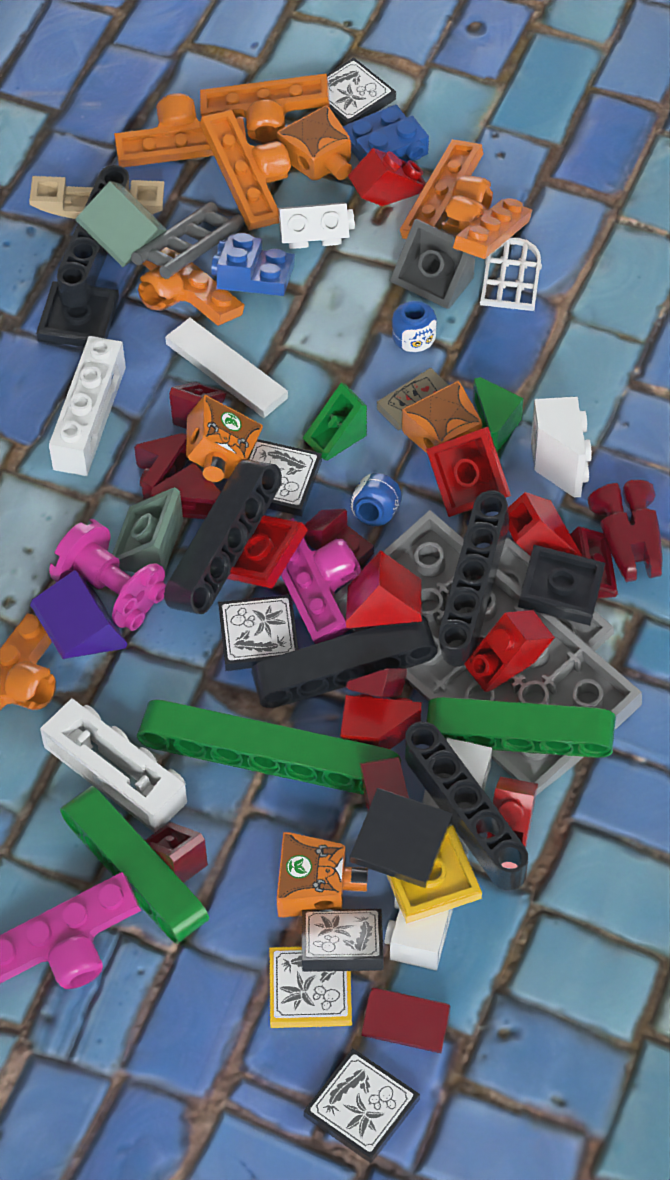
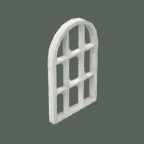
M509 238L500 246H504L503 256L493 258V253H491L485 260L486 269L480 305L534 311L539 273L542 268L540 252L528 240ZM510 245L523 246L519 260L508 259ZM528 249L534 253L537 262L526 261ZM490 263L501 264L500 277L497 280L488 279ZM509 265L520 266L518 280H515V282L504 281L506 267ZM527 267H536L534 284L523 283L524 271ZM487 284L498 285L496 300L485 299ZM506 286L517 287L515 302L502 301L503 288L505 289ZM524 288L533 289L532 304L520 303L521 292Z

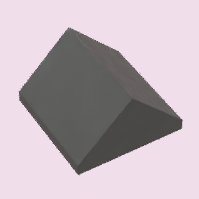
M415 219L390 282L446 309H450L474 278L475 256L454 249L455 236L419 219Z

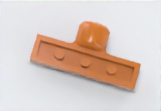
M327 73L200 90L201 118L232 110L235 118H246L248 136L260 144L277 141V131L285 128V115L287 112L324 107L325 105L330 106Z
M182 93L166 95L157 103L159 123L157 127L114 133L118 163L121 167L214 156L200 126L201 121L197 119L193 99ZM243 117L236 118L247 141Z
M232 110L203 116L200 126L248 230L278 224V208L267 183L283 180L288 177L291 165L289 154L284 144L274 141L257 146L250 145L246 141Z
M451 140L400 228L402 239H407L415 219H419L441 230L442 221L445 222L447 219L445 208L453 196H465L479 201L483 205L484 210L490 209L493 192L490 189L491 182L482 177L471 176L484 154L482 144Z
M462 195L453 196L445 208L449 218L446 223L442 221V229L456 237L454 249L486 259L530 221L533 209L524 207L523 203L516 199L506 198L501 199L489 210H484L483 205L479 201Z
M167 247L160 251L173 258L180 254ZM148 260L142 263L150 271L140 277L142 283L139 284L138 292L142 302L149 309L162 311L176 305L180 301H186L217 326L242 316L245 305L229 291L217 289V282L193 262L168 279H164L160 275V266Z
M27 613L0 648V710L7 704L39 710L46 707L54 697L56 690L55 677L53 674H50V668L36 664L52 643L36 615Z

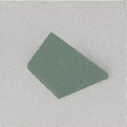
M112 181L108 182L76 218V221L122 267L132 261L131 255L135 251L167 231L121 184Z
M171 488L129 507L112 553L119 559V568L121 570L136 573L148 564L157 563L166 571L183 523L181 496L177 488Z

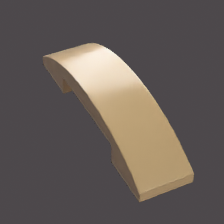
M32 176L29 202L31 206L39 210L76 219L84 210L93 187L66 186L65 177ZM131 180L130 194L151 214L163 210L164 181Z

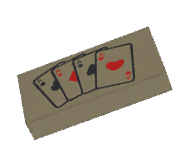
M429 368L377 401V410L399 431L402 429V409L449 386V384L432 368Z

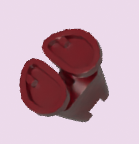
M639 479L630 480L624 484L622 494L626 506L631 511L630 521L627 512L624 513L622 495L618 483L604 485L592 492L587 498L589 509L595 514L608 516L601 520L600 525L610 552L625 582L637 580L635 562L644 561L649 578L660 577L663 565L660 528L656 511L647 509V506L654 501L656 496L653 484Z

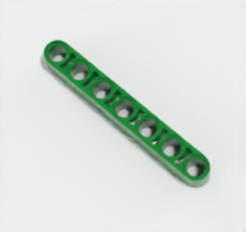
M157 699L148 702L137 733L138 741L151 749L364 795L360 763L399 757L400 764L402 761L396 752L387 748Z

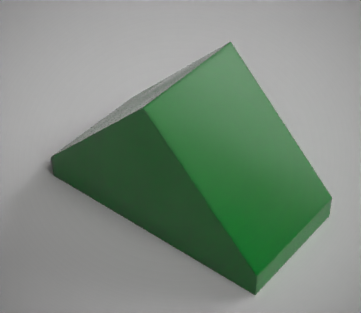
M481 377L474 378L473 403L482 421V429L489 428L496 452H498L522 420L524 398Z
M340 383L303 436V439L315 452L322 453L323 460H330L367 436V405L345 383Z

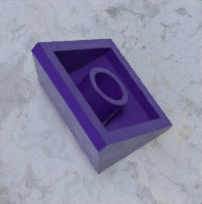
M76 570L32 599L30 603L31 608L62 659L126 649L128 645L118 627L113 623L112 617L95 590Z

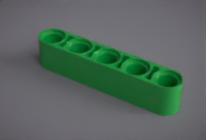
M437 697L431 699L428 703L426 722L437 727L445 739L451 738L491 747L492 750L603 758L612 755L616 716L613 712L601 708Z
M88 787L60 808V813L70 829L112 876L121 872L124 873L139 906L175 944L180 943L209 921V915L198 898L96 787Z

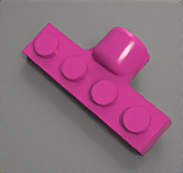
M303 538L281 574L315 644L335 639L351 630L346 628V619L335 599L334 592L337 588L354 580L361 572V567L353 551L343 539H335L317 551H311L305 538Z
M121 872L1 934L0 984L41 962L47 961L57 983L65 989L79 988L95 980L100 975L103 964L93 943L94 937L99 932L142 911L124 873Z

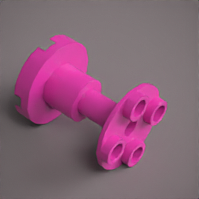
M89 519L91 522L89 525L80 522L58 544L54 553L59 556L56 567L50 563V577L58 582L76 570L85 581L95 588L101 589L107 586L119 595L112 612L113 623L120 628L127 627L131 631L138 629L144 621L145 614L153 604H157L164 599L166 584L164 583L165 571L163 567L157 563L148 564L131 577L119 568V559L108 552L111 539L108 528L95 519Z

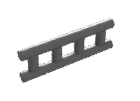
M208 202L131 255V259L136 265H141L148 260L160 266V275L164 279H168L216 246L220 240L223 241L245 225L244 218L241 215H235L228 219L217 213L218 208L214 202ZM206 222L217 229L210 232L198 225ZM186 234L198 240V242L192 245L180 239V237ZM167 247L180 254L173 258L160 251Z

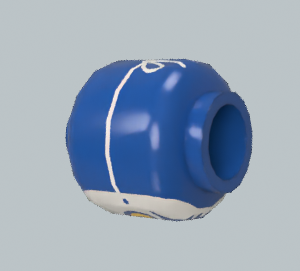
M419 301L405 302L398 306L392 317V337L394 343L399 348L409 352L424 351L433 344L437 329V318L434 310L429 305Z
M381 473L369 474L359 482L350 499L351 510L354 516L366 525L376 527L385 525L393 518L402 501V492L398 483L391 477Z

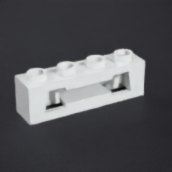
M93 336L88 337L49 443L53 470L88 476L126 368L123 343L121 341Z
M71 698L40 728L45 749L154 833L165 826L187 804L186 783L181 775L173 769L166 770L159 765L153 754L146 748L141 747L138 749L130 743L128 737L121 729L116 726L109 727L101 721L99 714L89 705L82 706ZM91 741L98 745V750L101 754L137 780L135 783L137 791L130 786V779L91 750L93 748Z

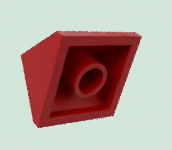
M488 427L426 449L448 517L473 510L476 498L483 492L497 491L503 494L505 498L511 496Z
M380 550L348 585L346 628L422 622V580Z

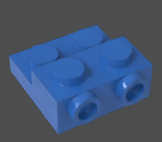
M397 104L342 126L350 137L351 151L359 161L372 148L385 153L390 151L406 162L418 160L428 154L429 135L413 115L406 117Z
M239 233L229 235L227 241L220 240L218 255L213 256L211 273L212 276H217V289L284 296L294 268L295 254L286 253L280 249L263 251L262 238H255L250 234Z

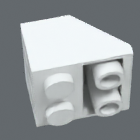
M578 397L535 399L531 434L534 470L571 496L581 497L582 485L589 481L587 461H591L590 439L584 440L583 432H587L586 411L579 410Z

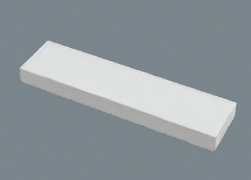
M188 318L166 336V345L261 417L265 418L288 399V391L193 319Z

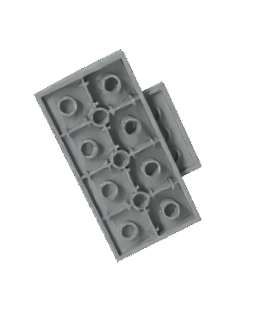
M429 510L383 551L422 580V615L428 620L438 651L437 655L430 661L407 668L405 681L427 701L437 697L601 708L615 714V729L642 705V692L595 652L614 634V627L595 611L590 626L535 612L555 638L534 664L490 692H484L465 665L461 667L452 666L443 659L438 638L464 539ZM509 538L505 540L477 647L505 612L529 611L519 608L518 603L531 556ZM473 575L470 576L468 580L475 581L480 579L482 576ZM352 581L334 595L345 619L348 585ZM465 607L458 612L469 613L473 608ZM374 626L350 628V631L354 633ZM455 640L452 641L449 645L457 647L462 645L465 641ZM492 750L491 758L514 779L538 783L537 796L583 757Z

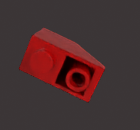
M372 148L348 175L362 199L382 207L418 195L426 185L422 177L423 171L415 162L411 160L408 162L403 161L390 151L385 153L375 148Z
M524 492L508 507L510 519L508 530L515 543L529 556H531L534 545L582 556L551 500Z
M534 610L505 612L464 665L484 692H490L534 664L555 637Z
M367 694L357 696L346 695L341 739L391 749L406 738V732L412 724L421 722L422 702H415L407 698H396L394 700L375 698Z
M500 776L495 788L493 804L526 848L538 783ZM487 833V838L495 837L494 834ZM512 862L501 864L503 867L510 869L518 867Z

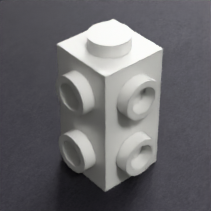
M345 202L278 208L281 242L289 243V249L309 247L308 241L322 240V246L342 244V238H349V230L354 229L353 209L347 210Z

